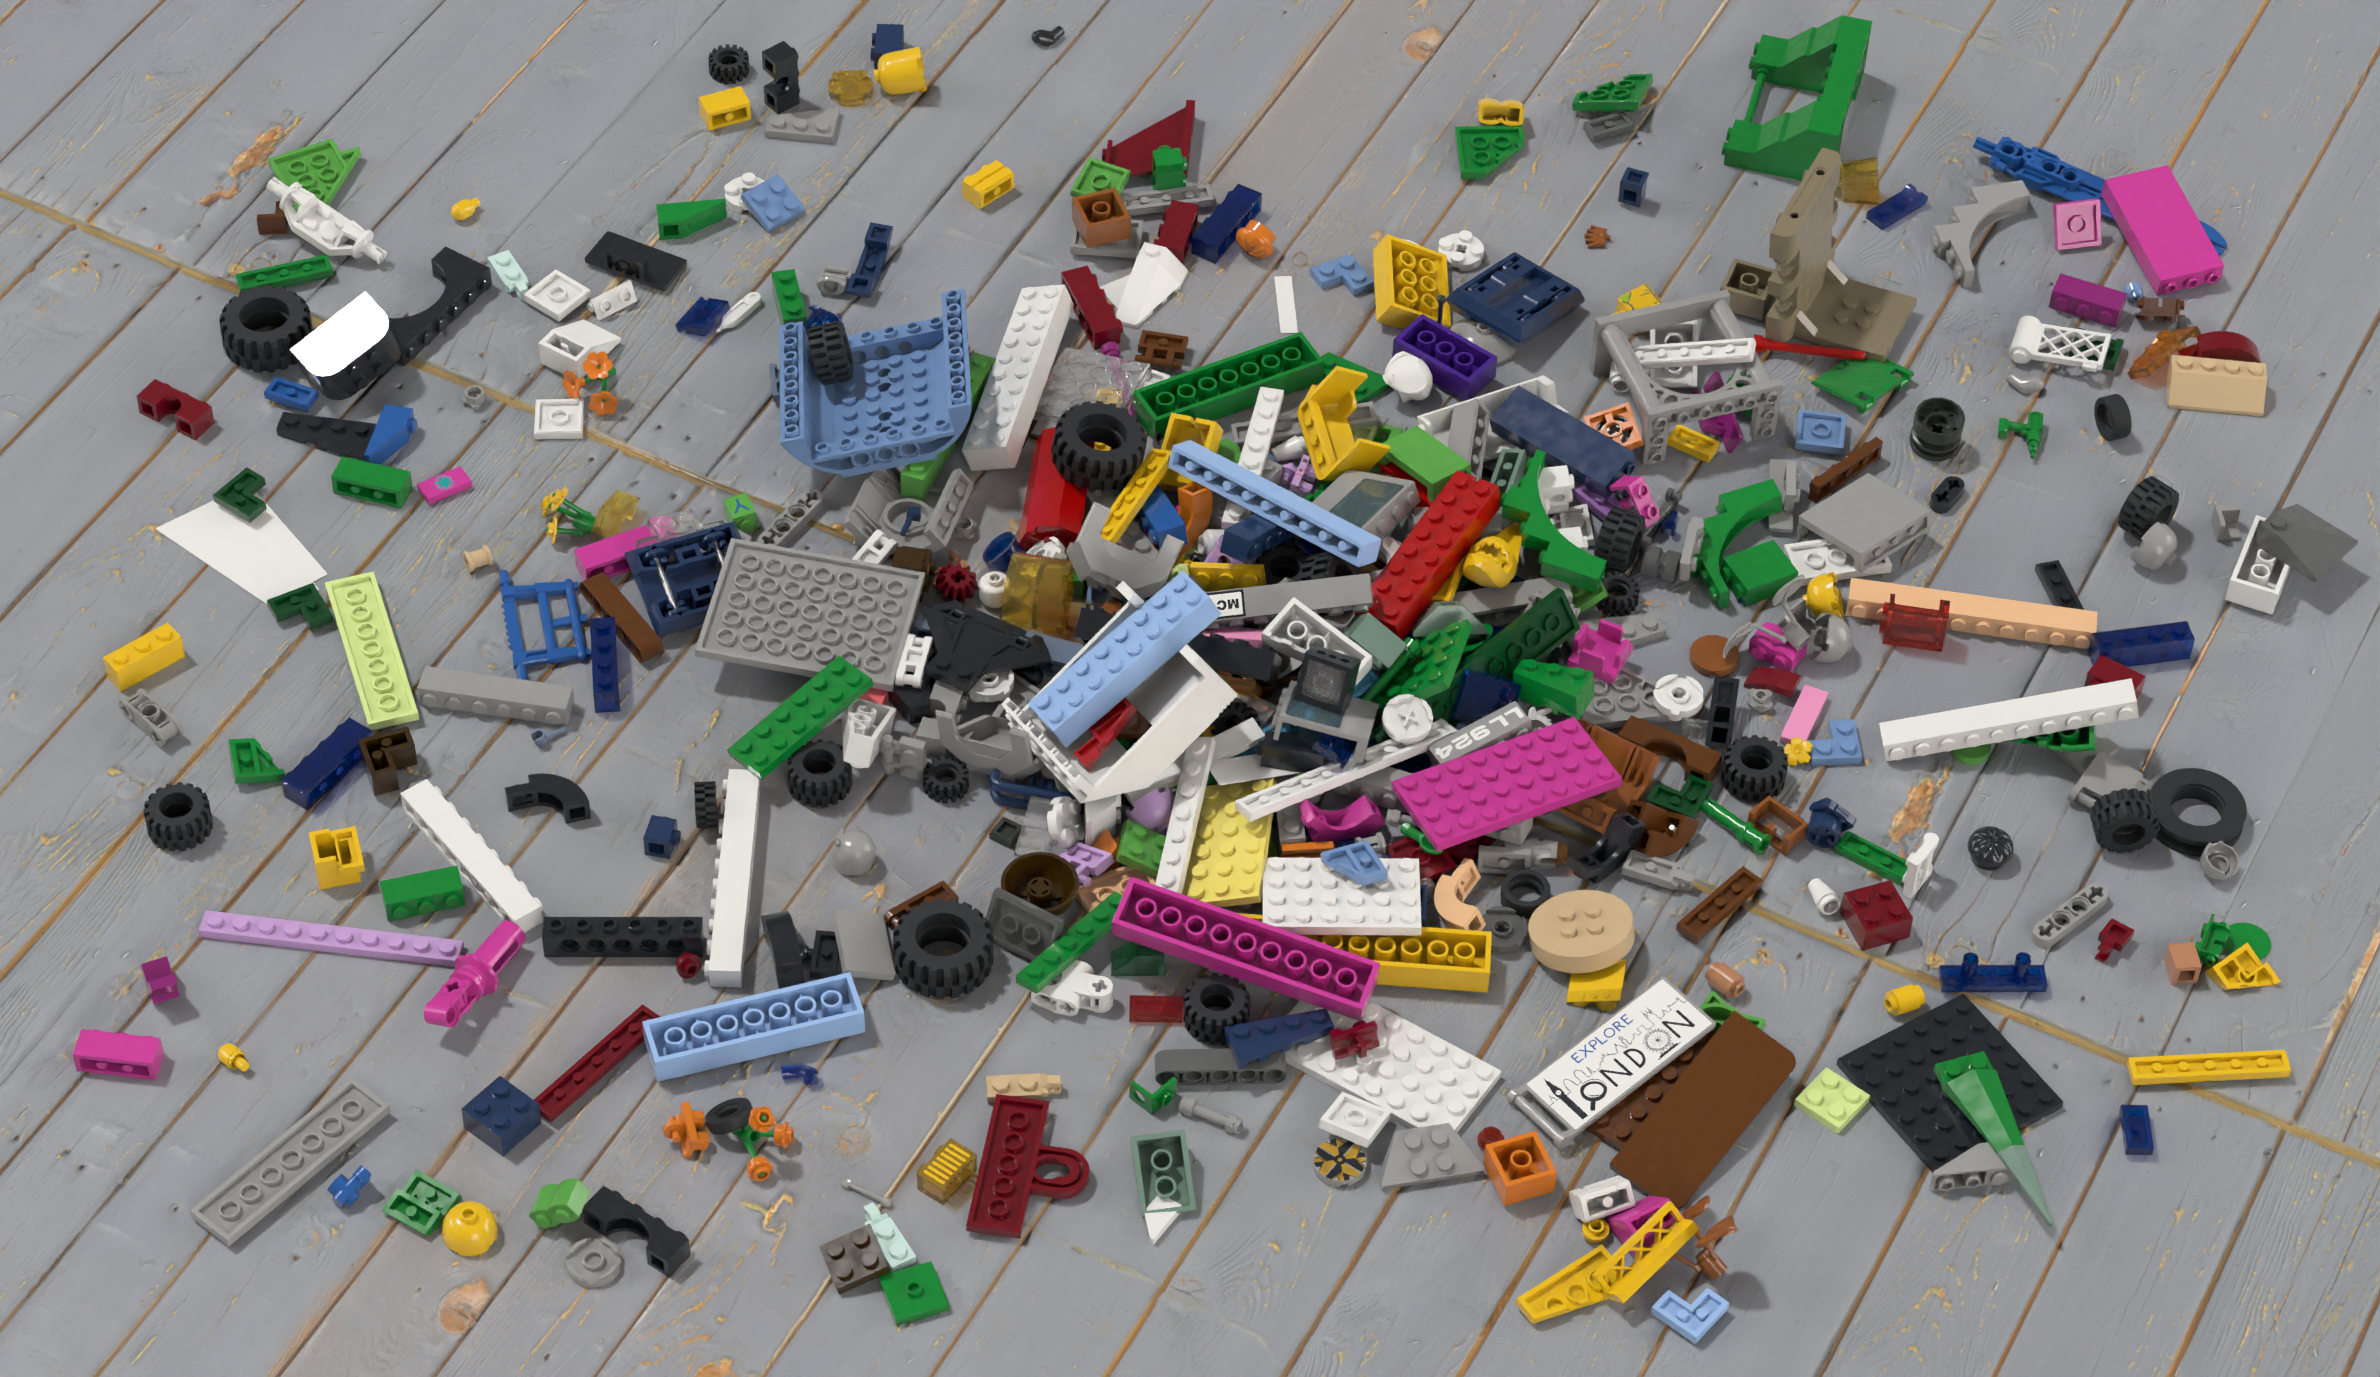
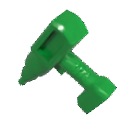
M2036 411L2028 412L2027 424L1999 418L1997 438H2005L2008 430L2020 432L2021 436H2026L2030 458L2034 459L2041 443L2043 413Z

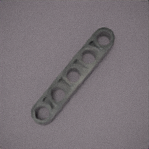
M1230 1048L1161 1050L1154 1057L1155 1079L1161 1085H1164L1172 1077L1177 1079V1085L1275 1084L1284 1081L1287 1077L1285 1052L1282 1053L1280 1050L1269 1054V1058L1258 1062L1257 1059L1247 1063V1067L1240 1070Z

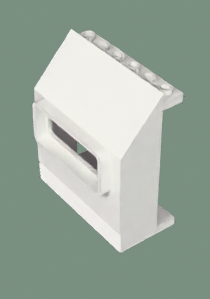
M1124 581L1116 588L1128 602L1039 693L1145 603ZM1186 644L1126 696L1153 726L1128 751L1115 738L1089 771L1073 754L1093 738L1088 731H1085L1066 748L1039 720L1028 704L1021 709L1008 697L1001 705L1008 712L1005 715L1010 721L1008 725L1013 729L1017 728L1021 729V731L1029 732L1032 751L1080 803H1085L1148 788L1219 716V713L1223 712V709H1226L1227 705L1234 701V698H1237L1238 694Z

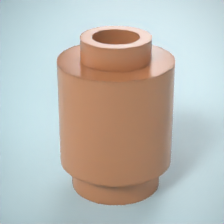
M1714 962L1705 974L1708 984L1729 999L1734 996L1738 997L1745 988V978L1725 963Z

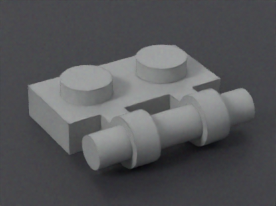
M885 734L880 743V751L883 754L881 766L884 772L892 774L894 768L900 769V776L923 781V769L926 768L927 764L926 742L902 736L900 741L893 740L890 734Z

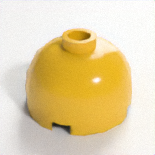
M1835 572L1823 573L1813 578L1807 586V594L1803 595L1807 609H1810L1815 618L1821 613L1827 612L1843 619L1841 589L1838 590L1837 586L1834 585V583L1838 582Z
M464 1201L456 1204L447 1212L443 1220V1241L450 1251L452 1249L458 1255L464 1257L485 1253L498 1237V1226L493 1212L484 1204L475 1201Z

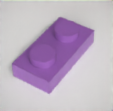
M1584 485L1574 490V498L1582 504H1587L1588 509L1603 521L1614 506L1620 507V501L1612 495L1606 499Z

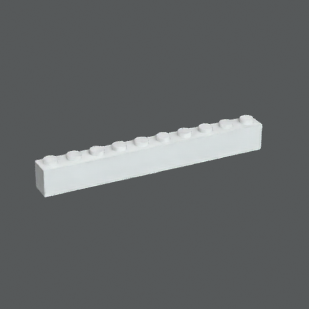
M2131 678L1879 723L1885 759L1888 762L2139 718Z
M729 769L728 779H723V795H726V799H721V814H724V819H719V834H722V838L717 839V854H720V858H715V874H718V879H713V894H716V899H711V914H714V919H709V935H712V940H707L706 948L707 955H710V960H705L704 974L709 976L710 987L742 988L761 789L760 778L745 769Z

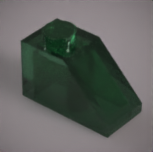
M1128 941L1111 952V976H1164L1165 955L1161 951Z

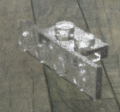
M692 509L648 519L647 527L653 536L637 540L635 549L725 524V521L720 520L702 524Z

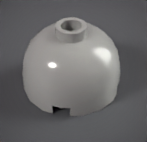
M2162 521L2160 523L2157 522L2143 535L2140 546H2135L2130 554V559L2143 568L2154 570L2159 569L2164 564L2168 567L2177 557L2174 553L2177 548V537Z
M1824 612L1815 621L1819 623L1817 629H1811L1809 635L1812 638L1808 642L1807 653L1808 655H1813L1810 658L1813 661L1820 663L1837 662L1846 652L1848 653L1851 650L1853 639L1851 638L1849 626L1843 619Z

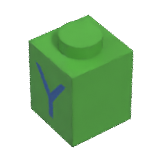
M747 493L723 499L724 516L728 523L735 521L737 528L744 533L757 529L756 511Z

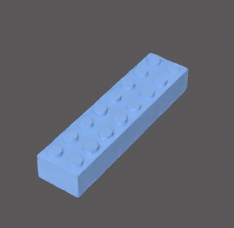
M1181 571L1032 699L1028 705L1039 720L1067 748L1217 619L1221 613L1211 598L1184 571Z
M850 972L642 1021L644 1042L657 1082L865 1032L864 1010Z

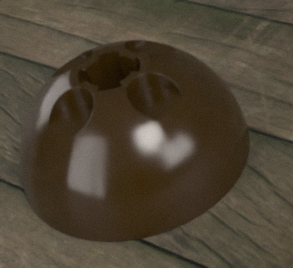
M1033 852L1019 856L1007 865L1001 877V889L1049 913L1059 916L1073 903L1078 891L1079 881L1075 868L1066 859L1052 853Z

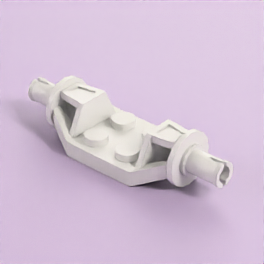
M273 177L268 182L266 189L281 198L279 208L284 211L291 231L328 256L351 255L353 258L358 259L365 254L378 264L385 259L387 251L372 243L373 231H365L355 221L349 220L317 199L313 193L303 189L299 182L293 183L290 187L279 181L276 177ZM295 202L300 205L297 213L292 207ZM349 239H353L356 241L354 246L347 245L344 243Z

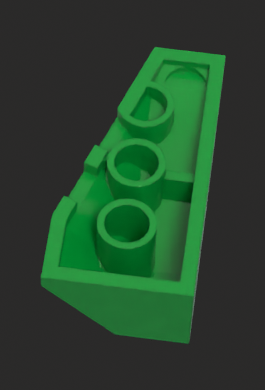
M2096 725L2007 741L2064 752L2095 751Z

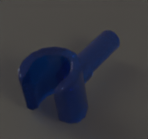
M1676 510L1672 511L1670 519L1662 522L1661 534H1663L1665 529H1670L1671 536L1675 535V520L1678 515Z

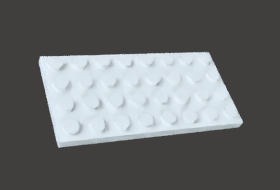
M1300 1000L1288 1015L1324 1008ZM1370 1000L1362 1020L1366 1023L1376 1022L1380 1047L1368 1050L1366 1057L1359 1058L1355 1054L1335 1061L1332 1057L1329 1035L1305 1045L1297 1043L1292 1046V1050L1285 1052L1286 1063L1341 1093L1345 1092L1391 1111L1390 1119L1408 1129L1449 1123L1457 1133L1501 1078L1502 1072ZM1327 1010L1334 1024V1029L1346 1030L1352 1028L1354 1023L1358 1021Z

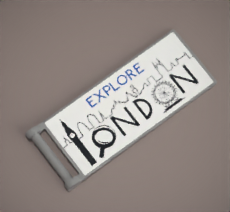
M1661 977L1520 1087L1512 1089L1507 1094L1506 1099L1512 1105H1517L1554 1140V1144L1559 1149H1564L1579 1133L1716 1027V1023L1668 979ZM1529 1093L1568 1130L1564 1132L1559 1131L1524 1096Z

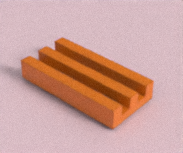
M1333 841L1282 844L1281 858H1321V852L1334 849Z

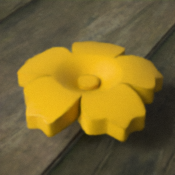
M1795 737L1791 739V744H1786L1783 749L1784 753L1788 756L1789 766L1795 767L1798 761L1800 764L1809 763L1811 757L1808 753L1812 751L1811 748L1813 747L1810 741L1803 742L1802 738Z

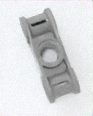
M142 688L138 689L136 694L127 700L122 699L118 702L124 716L142 729L160 747L164 746L166 741L173 736L183 734V728L178 719L153 700Z

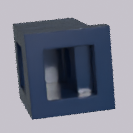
M1627 167L1620 181L1618 202L1640 207L1646 194L1649 173Z

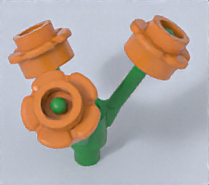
M766 1106L753 1108L749 1116V1125L732 1132L739 1140L743 1141L750 1154L751 1160L747 1164V1173L749 1174V1179L756 1181L766 1180L770 1176V1171L773 1170V1164L768 1162L764 1156L757 1157L753 1144H756L760 1137H773L775 1146L787 1148L788 1144H792L794 1140V1128L789 1127V1123L786 1121L784 1124H776L774 1131H769L770 1127H773L775 1124V1116L771 1114V1109Z

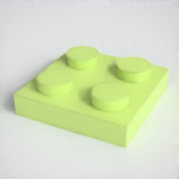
M1826 1067L1795 1099L1794 1106L1838 1134L1869 1102L1870 1095Z

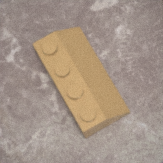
M2171 355L2167 371L2168 408L2263 417L2267 385L2266 363Z

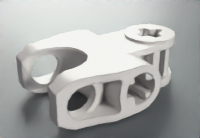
M1076 960L1053 979L1058 983L1045 986L1037 994L1031 991V1001L1053 1013L1065 1016H1075L1079 1008L1103 1013L1110 1010L1113 1006L1111 994L1113 992V984L1105 976L1093 975L1094 970L1088 963ZM1101 983L1104 984V989H1101ZM1038 994L1049 997L1050 999L1042 998ZM1098 999H1099V1006L1096 1005V1000H1098Z

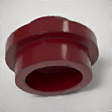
M691 953L680 955L675 964L678 975L684 979L694 977L700 971L702 965L700 958Z

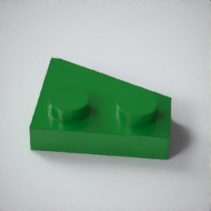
M255 738L229 739L228 748L235 784L285 781V771L282 768L278 769L273 764V758L261 748L260 743Z

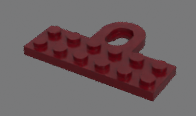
M996 1094L966 1223V1231L1021 1239L1030 1195L1066 1199L1080 1194L1088 1185L1089 1164L1082 1154L1068 1148L1041 1145L1049 1112V1101ZM1044 1164H1057L1068 1167L1070 1173L1064 1177L1058 1176L1053 1179H1044L1037 1175L1036 1170Z

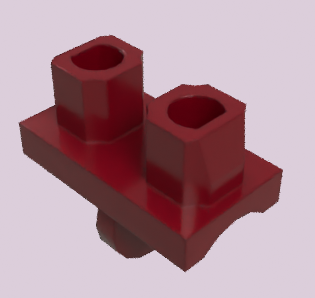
M1364 1020L1355 1022L1352 1028L1330 1030L1332 1057L1335 1061L1355 1054L1359 1058H1364L1367 1056L1368 1050L1380 1047L1376 1022L1366 1023Z

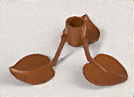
M1707 1195L1696 1204L1688 1207L1682 1213L1684 1219L1694 1221L1695 1217L1706 1210L1711 1198ZM1727 1216L1720 1220L1703 1237L1699 1230L1695 1233L1699 1240L1695 1247L1697 1249L1703 1247L1695 1256L1696 1264L1677 1253L1670 1259H1678L1693 1268L1696 1273L1702 1270L1710 1281L1717 1279L1726 1271L1727 1266L1712 1249L1710 1242L1738 1232L1734 1218ZM1670 1259L1664 1265H1662L1656 1272L1662 1269L1670 1261Z

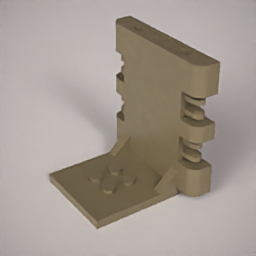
M1822 148L1809 170L1804 171L1802 182L1783 213L1780 212L1778 214L1776 224L1770 233L1769 258H1773L1774 262H1777V266L1768 279L1767 294H1771L1775 298V302L1766 315L1765 338H1768V341L1786 343L1793 337L1825 347L1863 351L1866 354L1865 358L1884 363L1916 307L1917 298L1847 279L1834 264L1836 239L1832 235V227L1837 221L1838 203L1834 199V192L1840 180L1841 156L1836 151Z

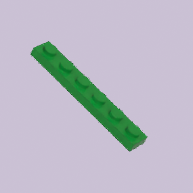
M1115 891L1016 974V983L1036 994L1112 930V920L1123 895Z

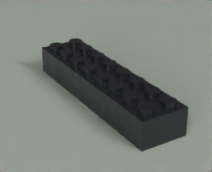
M1090 605L1089 609L1081 607L1074 637L1081 643L1087 644L1119 611L1109 614L1104 611V608ZM1201 632L1188 643L1219 676L1271 688L1276 687L1282 658L1277 654V651L1273 650V647L1259 644L1258 648L1249 645V642L1245 640L1234 639V642H1230L1225 639V636L1210 633V637L1204 636Z

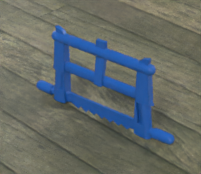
M500 571V595L504 602L501 607L505 610L502 613L506 617L504 618V621L507 623L505 628L508 630L506 635L510 637L507 641L511 644L508 648L513 651V669H516L517 679L528 680L525 667L545 663L550 665L577 659L585 661L587 656H592V651L585 646L581 625L587 623L586 614H579L575 591L579 587L578 581L573 582L571 579H566L564 582L534 583V585L511 586L508 571ZM566 594L570 616L551 620L547 597ZM537 598L546 649L523 651L515 601ZM571 625L575 647L557 648L553 629Z

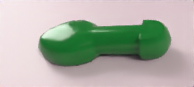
M1404 823L1401 825V833L1417 841L1421 849L1426 853L1437 855L1443 852V850L1437 852L1427 837L1415 829L1412 824Z

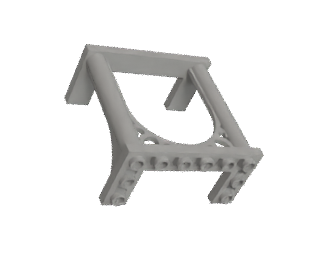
M1727 289L1595 319L1590 371L1592 375L1610 372V365L1612 360H1614L1630 389L1642 426L1644 445L1640 447L1639 455L1642 466L1665 461L1669 427L1753 408L1749 432L1752 440L1775 436L1783 384L1779 378L1772 380L1756 351L1754 352L1753 362L1736 363V372L1733 378L1720 389L1704 394H1682L1660 386L1647 375L1625 336L1702 319L1699 341L1748 338L1729 306L1731 295ZM1743 383L1747 384L1748 386L1738 388L1736 384ZM1671 398H1672V399H1675V400L1677 401V402H1672V403L1664 404L1666 400L1671 399Z

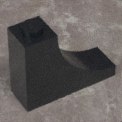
M1321 710V714L1314 722L1330 726L1332 712ZM1301 728L1294 731L1281 732L1279 739L1275 740L1273 739L1275 732L1266 731L1264 741L1259 740L1257 756H1262L1260 766L1306 773L1323 766L1328 734L1308 728Z

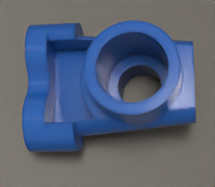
M360 1165L350 1179L341 1174L329 1186L327 1191L333 1195L332 1201L338 1207L342 1208L345 1204L350 1207L360 1197L361 1194L358 1191L370 1181L372 1176L365 1167Z

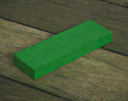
M1848 830L1836 844L1834 853L1887 880H1891L1899 886L1904 884L1902 878L1908 868L1905 866V859Z

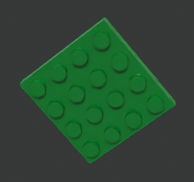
M1468 619L1458 623L1453 622L1448 627L1439 631L1434 630L1419 640L1417 638L1413 639L1422 647L1423 651L1417 658L1408 660L1372 701L1379 704L1375 719L1383 716L1387 703L1398 695L1411 694L1419 699H1425L1450 688L1473 627ZM1387 669L1380 670V675H1379L1378 678H1380L1381 675H1382Z

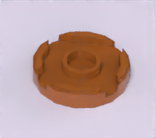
M1706 635L1692 643L1689 659L1693 668L1699 673L1706 676L1715 674V676L1722 677L1736 669L1739 660V650L1736 645L1733 646L1724 659L1722 655L1728 638L1719 635Z

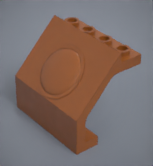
M1580 718L1578 721L1622 777V786L1555 810L1604 834L1613 816L1627 812L1630 800L1640 801L1655 780L1653 776L1661 757Z

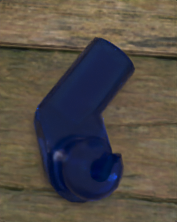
M804 1064L781 1066L782 1080L804 1077L805 1085H814L819 1081L817 1077L819 1073L814 1067Z

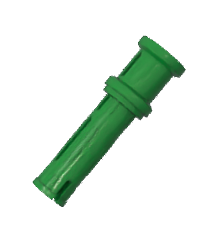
M1708 798V801L1705 800L1702 804L1701 811L1733 832L1737 840L1752 847L1754 853L1761 855L1767 850L1772 840L1770 835L1758 831L1753 823L1744 822L1712 798Z

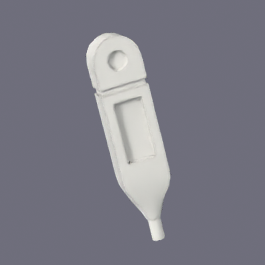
M757 292L748 293L723 315L721 325L716 329V332L719 333L723 329L734 328L761 305V295Z

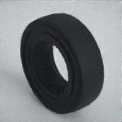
M747 1098L726 1100L713 1107L706 1114L705 1121L707 1127L715 1135H724L737 1131L749 1123V1116L753 1107Z

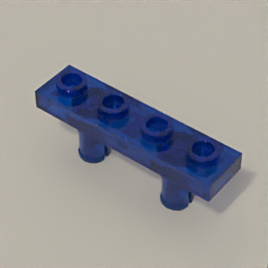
M1969 952L1964 954L1962 965H1940L1938 970L1941 992H2046L2048 986L2044 965H2031V956L2025 952H2020L2016 955L2014 965H1978L1977 954Z

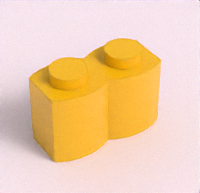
M1491 98L1481 99L1478 101L1477 118L1479 122L1488 125L1501 122L1508 126H1518L1523 124L1524 105L1517 100L1500 102Z

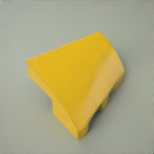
M2248 943L2205 971L2208 977L2224 990L2273 986L2281 982L2268 962L2262 964Z

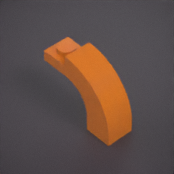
M1195 481L1177 489L1179 499L1178 514L1186 525L1188 544L1182 546L1178 556L1196 545L1199 536L1206 530L1212 513V490Z

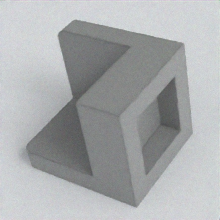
M2239 503L2214 505L2211 523L2217 541L2240 540L2241 534L2237 524L2241 511Z

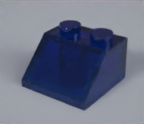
M1466 669L1452 718L1472 724L1514 701L1517 702L1522 685L1505 676Z

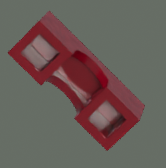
M156 379L136 396L139 413L157 422L169 414H174L177 431L194 440H197L214 424L212 407L208 403L199 401L189 394Z

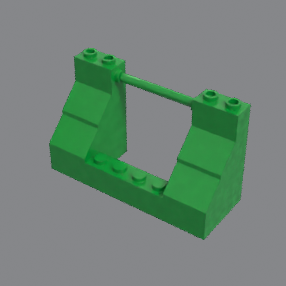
M1841 15L1818 28L1812 27L1790 39L1762 34L1760 43H1755L1753 52L1755 57L1751 56L1749 69L1752 70L1751 79L1756 80L1744 120L1735 119L1733 128H1728L1726 141L1728 142H1724L1721 155L1725 156L1724 165L1802 181L1804 171L1809 170L1822 148L1830 149L1840 154L1844 124L1851 100H1856L1865 70L1873 21ZM1765 82L1822 94V96L1818 95L1817 101L1792 113L1786 112L1764 124L1752 123Z

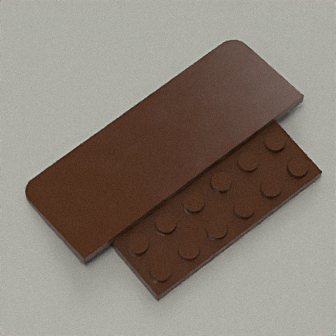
M1734 1010L1717 1032L1711 1030L1585 1130L1619 1150L1610 1162L1611 1170L1629 1180L1631 1185L1646 1196L1652 1195L1669 1198L1677 1209H1681L1795 1069V1056L1790 1050Z

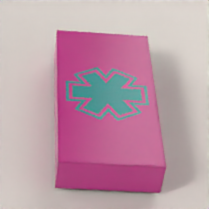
M461 466L417 484V490L428 505L472 487V481Z

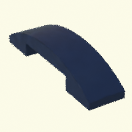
M870 222L864 239L865 246L855 274L852 273L846 294L868 298L871 296L885 264L893 226Z

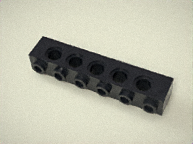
M544 917L542 933L544 957H679L684 953L703 957V917Z

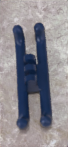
M993 769L990 772V796L997 804L1048 813V811L1053 810L1054 804L1050 803L1054 798L1068 796L1072 800L1076 799L1072 793L1054 791V779H1050L1048 786H1045L1046 778L1040 777L1038 784H1035L1036 777L1030 775L1027 786L1001 781L998 769ZM1000 791L1004 793L1024 796V799L1002 795ZM1080 803V815L1084 813V803Z

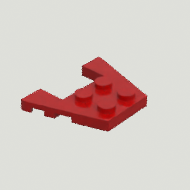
M1126 697L1087 730L1093 738L1073 753L1088 771L1092 769L1137 711Z

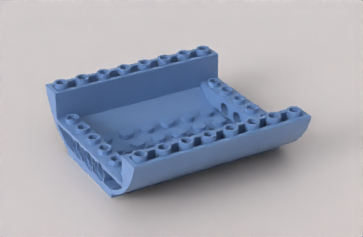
M965 288L941 293L942 317L912 321L908 324L888 326L883 329L864 331L847 336L853 358V378L833 384L822 385L816 375L803 322H791L779 326L780 443L786 451L798 461L811 468L828 473L841 474L842 478L937 459V454L953 444L964 431L972 408Z

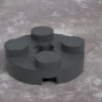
M1497 906L1487 909L1486 914L1482 915L1486 923L1482 931L1492 932L1491 952L1505 954L1521 951L1528 934L1526 919L1523 916L1521 918L1516 914V910L1509 907ZM1504 927V931L1507 932L1500 933L1498 932V928Z

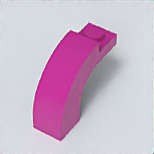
M1365 795L1349 806L1337 811H1323L1307 799L1298 804L1302 813L1300 818L1312 840L1316 842L1333 841L1334 845L1353 842L1356 837L1363 838L1368 836L1386 822L1378 805Z

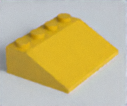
M1386 234L1373 249L1376 321L1394 328H1407L1423 314L1437 322L1439 307L1437 297L1439 295H1444L1446 298L1449 296L1447 256ZM1446 301L1443 304L1442 323L1449 329L1451 327L1450 306Z

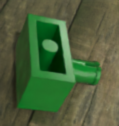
M1163 145L1157 150H1153V191L1187 186L1186 175L1183 174V171L1187 170L1186 157H1182L1180 148L1171 149L1169 146Z

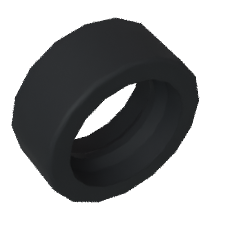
M2119 394L2098 398L2095 402L2094 416L2102 437L2107 441L2128 437L2132 428V419L2124 398Z
M1530 869L1513 871L1503 880L1500 895L1501 904L1504 907L1516 910V914L1521 918L1523 916L1525 919H1530L1533 912L1542 903L1550 899V884L1546 877L1539 872ZM1518 887H1529L1539 892L1541 897L1533 901H1521L1513 897L1510 892Z

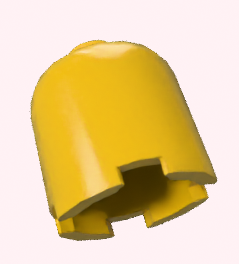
M920 47L886 53L879 58L878 69L874 70L875 82L880 83L882 89L887 94L899 95L927 91Z

